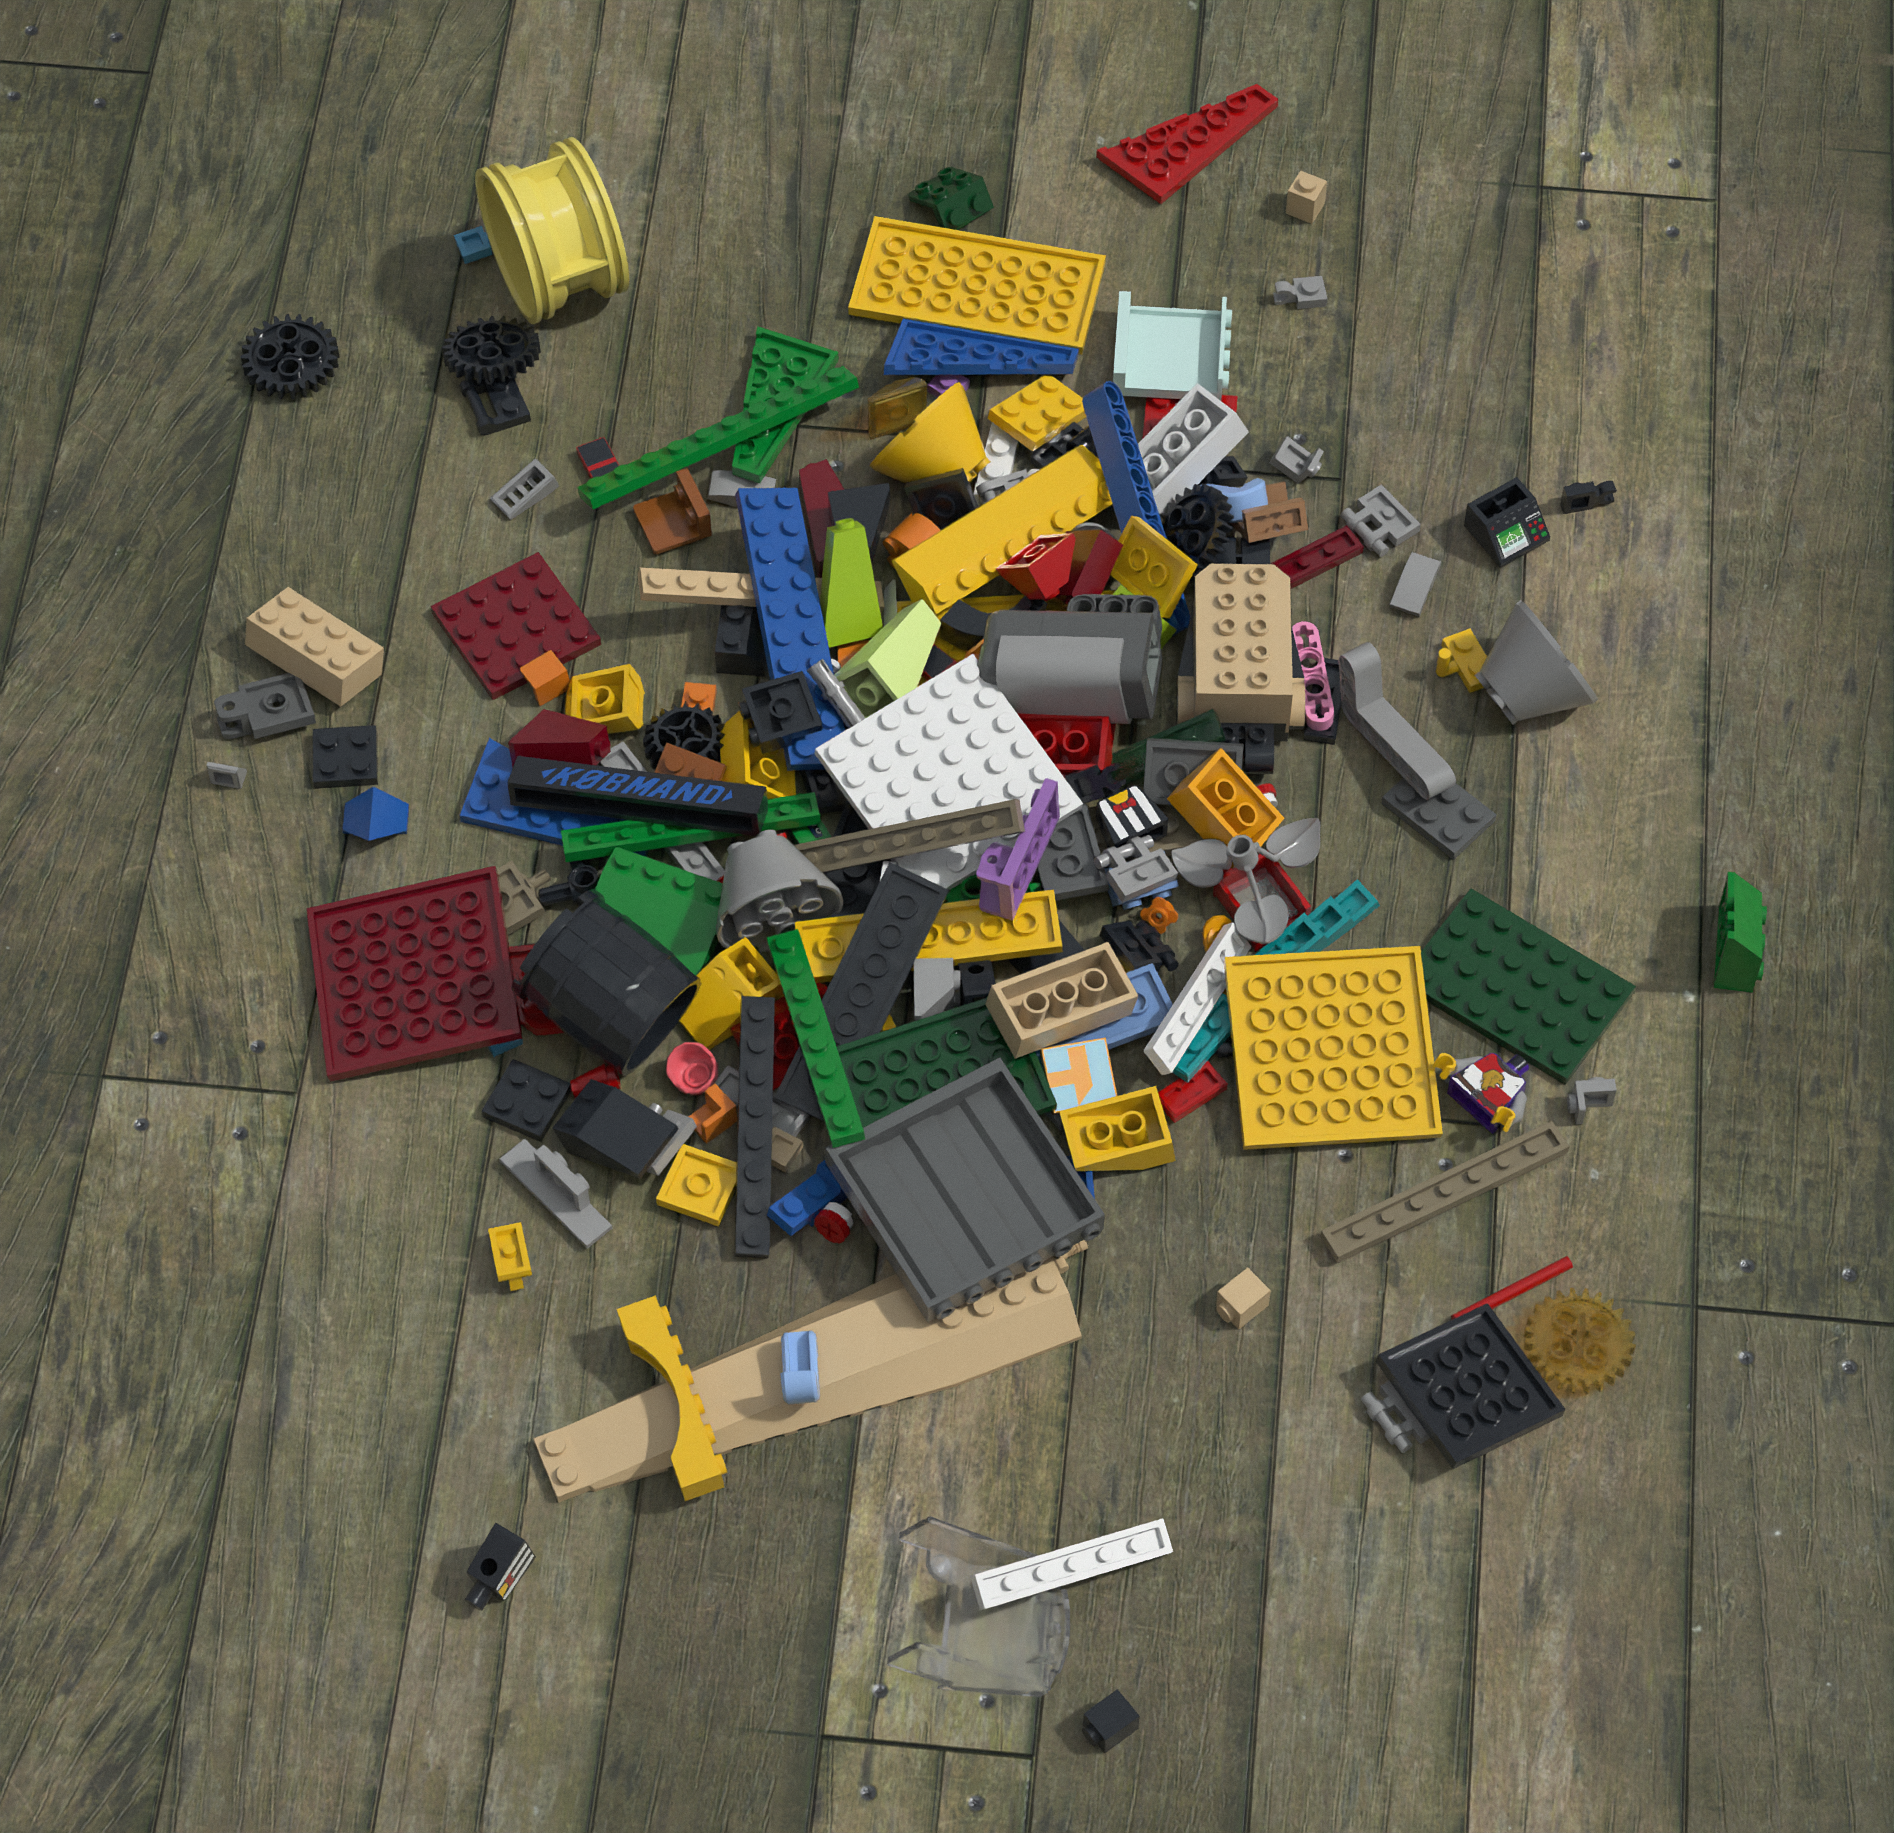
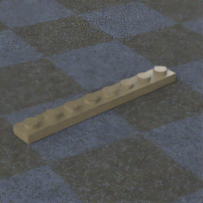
M1013 799L794 846L822 873L1022 833L1025 832L1020 799Z
M1550 1121L1321 1230L1320 1237L1335 1261L1339 1263L1567 1154L1569 1145L1553 1121Z

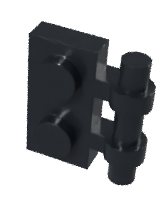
M1130 920L1102 925L1099 936L1105 943L1109 942L1116 957L1127 972L1153 963L1157 972H1159L1160 966H1165L1168 971H1174L1178 968L1179 963L1174 958V951L1169 945L1163 944L1160 940V933L1155 927L1149 926L1145 920L1138 922L1135 927Z

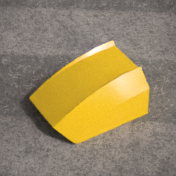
M631 664L572 676L566 693L565 715L607 725L608 733L638 730L644 726L643 697L645 692L640 676Z

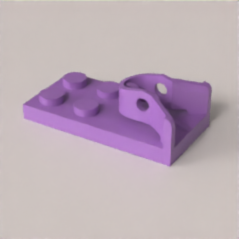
M1045 778L1041 789L1036 788L1033 793L1031 811L1029 815H1023L1025 832L1020 833L1015 846L1011 847L993 842L981 856L976 876L981 880L979 908L983 912L1013 921L1060 818L1058 781Z

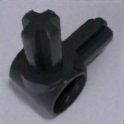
M588 859L569 862L571 872L567 876L568 882L541 888L538 892L541 904L547 906L572 899L573 904L581 906L582 903L577 900L578 897L588 890L596 889L599 881L598 872L594 867L590 866Z

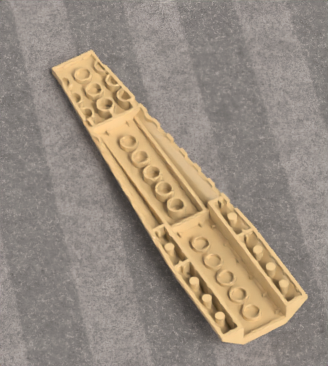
M1052 1257L1045 1260L1038 1269L1018 1274L1008 1285L1002 1288L994 1287L986 1291L978 1301L971 1304L966 1302L956 1307L954 1312L948 1317L940 1320L936 1318L930 1322L926 1321L897 1274H894L691 1368L690 1371L694 1384L689 1385L692 1395L698 1393L700 1395L705 1413L700 1415L703 1425L710 1423L716 1439V1443L711 1445L713 1452L716 1455L719 1453L723 1455L732 1452L734 1448L747 1444L752 1446L765 1442V1439L782 1434L784 1436L798 1433L799 1429L817 1424V1427L826 1425L836 1418L850 1415V1417L863 1414L864 1410L877 1406L884 1408L898 1404V1400L912 1396L915 1399L956 1387L1080 1340L1082 1335L1069 1291ZM812 1330L816 1334L818 1345L820 1399L817 1403L788 1405L783 1399L780 1373L783 1372L781 1336L786 1332ZM665 1380L570 1425L533 1438L558 1503L588 1491L597 1492L668 1471V1468L673 1466L671 1455L677 1442L680 1426L679 1402L671 1386Z

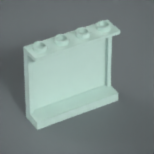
M1119 291L1113 382L1119 387L1123 396L1182 399L1198 383L1221 401L1222 389H1228L1229 371H1223V368L1229 369L1230 350H1224V348H1230L1231 330H1225V327L1231 328L1232 310L1226 309L1227 297H1222L1221 311L1130 306L1131 292Z

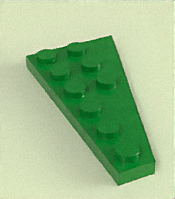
M757 326L756 342L752 352L753 358L748 374L743 411L753 404L762 403L773 398L780 392L789 391L800 386L806 380L815 379L826 374L839 361L838 352ZM805 413L737 443L732 463V474L761 483Z

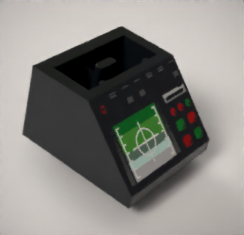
M1518 477L1467 504L1464 527L1500 568L1550 541V534L1537 500Z

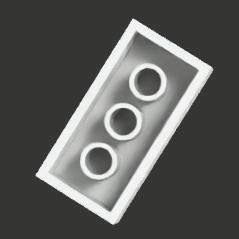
M1198 383L1138 443L1159 515L1161 513L1167 514L1169 511L1167 503L1175 504L1176 494L1183 496L1186 487L1192 490L1194 484L1198 485L1249 433L1236 412Z

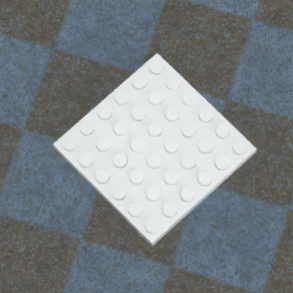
M974 654L815 748L814 753L868 829L1013 799H1020L1023 817L1024 814L1029 815L1032 808L1031 799L1036 788L1041 789L1045 778L1058 781L1060 818L1057 823L1082 809L1083 803L1002 692L998 691L997 685L987 683L980 678L977 666L978 660ZM1020 833L891 859V861L896 862V865L950 890L969 876L976 874L981 862V856L993 842L1014 847Z

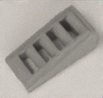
M535 458L490 499L512 520L559 487V484L555 477ZM537 477L542 480L539 484L534 481ZM527 484L533 488L529 492L524 488ZM519 490L524 497L519 499L514 493ZM507 497L515 503L511 508L504 501Z

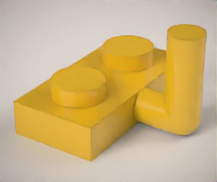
M1471 628L1443 638L1442 649L1438 653L1436 674L1439 677H1445L1457 672L1469 693L1484 688L1475 675L1480 672L1487 655Z

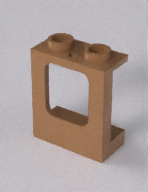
M1285 481L1266 485L1268 505L1242 510L1243 521L1230 523L1249 543L1308 530L1305 501L1301 497L1288 500Z

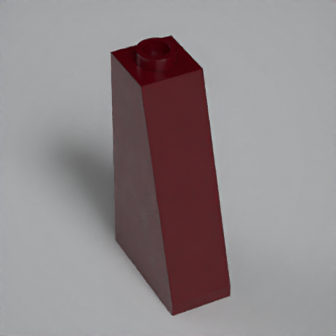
M827 459L817 463H810L799 470V488L818 578H822L827 527H832L828 512V492L844 489Z

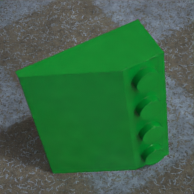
M615 847L596 886V890L604 896L605 903L621 914L628 916L633 922L651 934L694 975H697L705 968L719 941L716 934V924L723 883Z

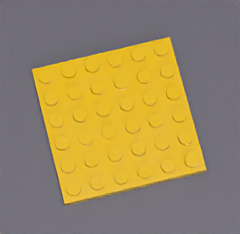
M1420 946L1224 958L1243 1150L1441 1138L1443 1131L1435 1068L1431 1066L1434 1063Z

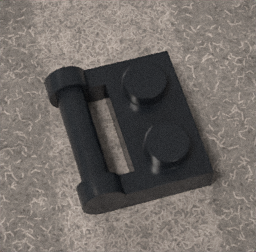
M505 376V382L495 378L492 384L488 382V379H484L480 384L474 379L468 382L464 380L460 383V391L469 401L477 419L476 427L481 435L493 434L531 421L530 412L514 378ZM486 392L495 412V418L488 417L479 394Z

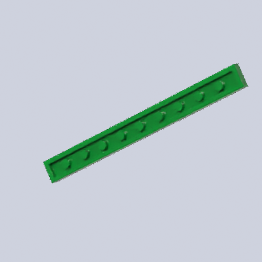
M844 366L832 368L824 375L806 380L800 386L789 391L780 392L767 401L753 404L747 410L734 416H727L721 422L708 428H701L686 438L672 441L662 449L646 453L640 459L629 464L620 465L605 475L591 478L587 483L577 487L579 496L592 509H596L859 388L857 377Z

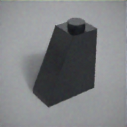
M889 483L828 492V512L831 526H836V521L852 518L854 521L861 523L865 527L872 564L890 508Z

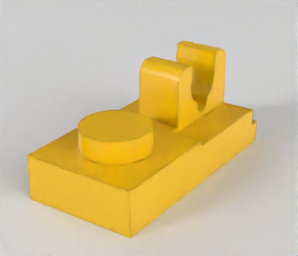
M521 1222L489 1228L488 1232L498 1282L509 1280L511 1291L524 1289L522 1277L531 1276L532 1272Z

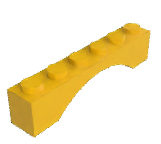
M655 1295L618 1308L619 1321L630 1352L645 1360L660 1372L671 1386L679 1402L680 1426L671 1461L684 1500L688 1501L724 1488L722 1475L727 1473V1469L721 1453L714 1455L711 1447L712 1444L716 1443V1439L710 1423L703 1425L700 1415L704 1414L705 1410L699 1393L695 1395L691 1393L689 1385L694 1384L690 1368L688 1364L681 1366L678 1358L679 1355L683 1354L677 1334L670 1336L667 1327L673 1324L667 1306L660 1307Z

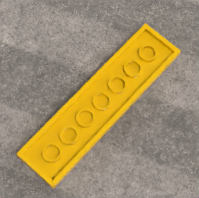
M1054 889L1025 893L1013 921L983 912L979 908L980 899L943 903L917 959L953 958V966H957L958 963L986 960L997 961L1063 952ZM864 913L795 922V930H799L816 983L830 982Z

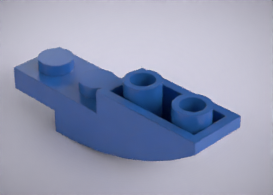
M824 1160L818 1164L814 1175L771 1205L767 1216L787 1234L792 1236L807 1224L813 1227L815 1217L820 1211L824 1210L829 1202L841 1204L848 1197Z

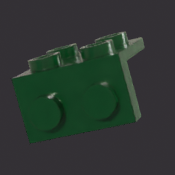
M946 167L940 170L936 177L917 184L915 190L908 194L910 201L933 209L939 227L959 230L994 208L983 177L954 167Z

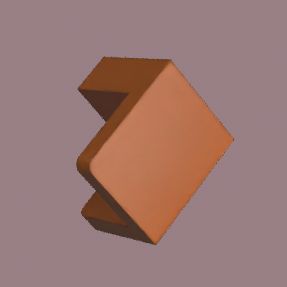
M552 650L520 668L521 674L533 688L535 699L540 706L568 690L570 683L568 672Z
M716 1084L705 1090L706 1104L688 1116L697 1125L694 1131L706 1144L737 1122L736 1105Z

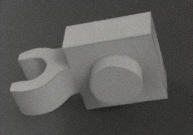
M1322 276L1293 278L1292 285L1286 281L1275 283L1276 292L1273 293V298L1276 305L1296 302L1297 309L1326 307L1328 299Z

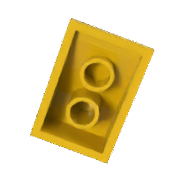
M1156 1086L1059 1111L1076 1171L1144 1170L1176 1161L1172 1139Z

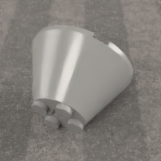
M1522 600L1515 604L1480 672L1475 675L1512 724H1515L1517 721L1595 703L1598 698L1573 662L1571 663L1567 660L1560 650V645Z
M775 830L762 831L756 838L746 842H736L728 847L729 855L726 861L716 924V934L723 947L728 948L746 937L754 947L759 948L760 952H767L770 950L766 937L795 930V922L829 918L835 910L836 913H840L843 906V898L839 888L785 837L777 835Z

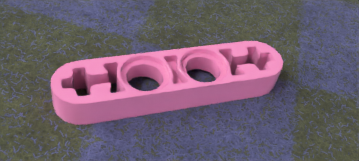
M1302 621L1292 627L1300 662L1306 658H1312L1318 662L1313 668H1306L1301 664L1305 683V721L1311 729L1323 731L1331 727L1333 723L1334 706L1318 629L1314 624ZM1301 634H1306V637L1309 638L1308 647L1303 648L1304 644L1302 637H1300ZM1310 684H1318L1323 690L1318 694H1312L1306 690V687ZM1320 704L1321 714L1324 718H1318L1317 714H1315L1316 705Z

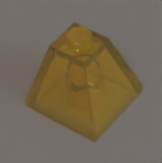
M916 377L896 380L891 384L885 385L868 398V435L870 440L909 428L916 422L914 419L927 408V384L925 380Z

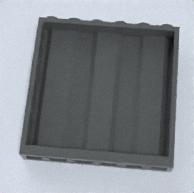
M1001 1058L864 1127L865 1140L832 1148V1145L825 1147V1163L927 1322L936 1318L940 1320L948 1317L954 1312L956 1307L966 1302L971 1304L978 1301L986 1291L994 1287L1002 1288L1008 1285L1018 1274L1038 1269L1045 1260L1054 1255L1056 1257L1063 1256L1072 1249L1073 1245L1083 1240H1093L1104 1229V1212Z

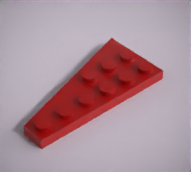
M1258 84L1226 96V100L1213 106L1210 103L1200 107L1199 112L1189 116L1185 113L1148 128L1145 134L1136 138H1124L1120 140L1119 145L1109 149L1106 146L1097 149L1096 158L1155 201L1162 204L1278 107V98Z

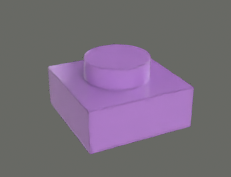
M936 375L927 384V392L938 398L958 382L963 385L966 391L970 387V380L962 375Z

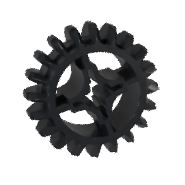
M686 701L681 708H677L673 703L671 711L661 708L659 712L660 717L652 716L650 720L651 725H646L643 747L645 748V757L650 761V766L653 770L657 768L664 750L663 746L666 745V742L721 763L720 749L724 745L720 743V740L723 739L725 734L720 733L725 724H722L719 715H713L710 707L702 711L699 702L693 708L689 707Z

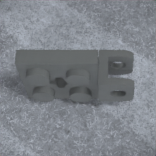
M291 673L239 685L237 692L222 695L214 700L218 714V725L222 737L226 739L238 738L252 733L254 739L316 723L315 714L303 681ZM279 702L282 706L273 707L272 703ZM226 705L235 706L234 709L229 711L223 709ZM230 722L238 724L234 728L227 727V724Z

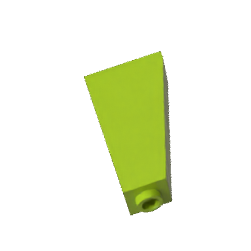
M852 518L838 520L835 522L836 526L827 527L820 606L829 648L872 638L883 628L865 527Z

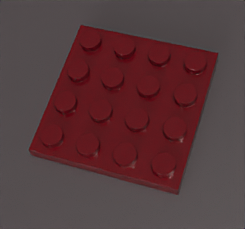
M539 552L431 606L433 616L492 700L528 683L521 674L520 668L549 650H552L559 661L565 664L601 645L600 636Z

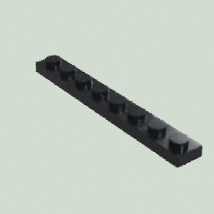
M742 996L740 999L734 1257H769L770 1218L767 1216L771 1200L775 998Z

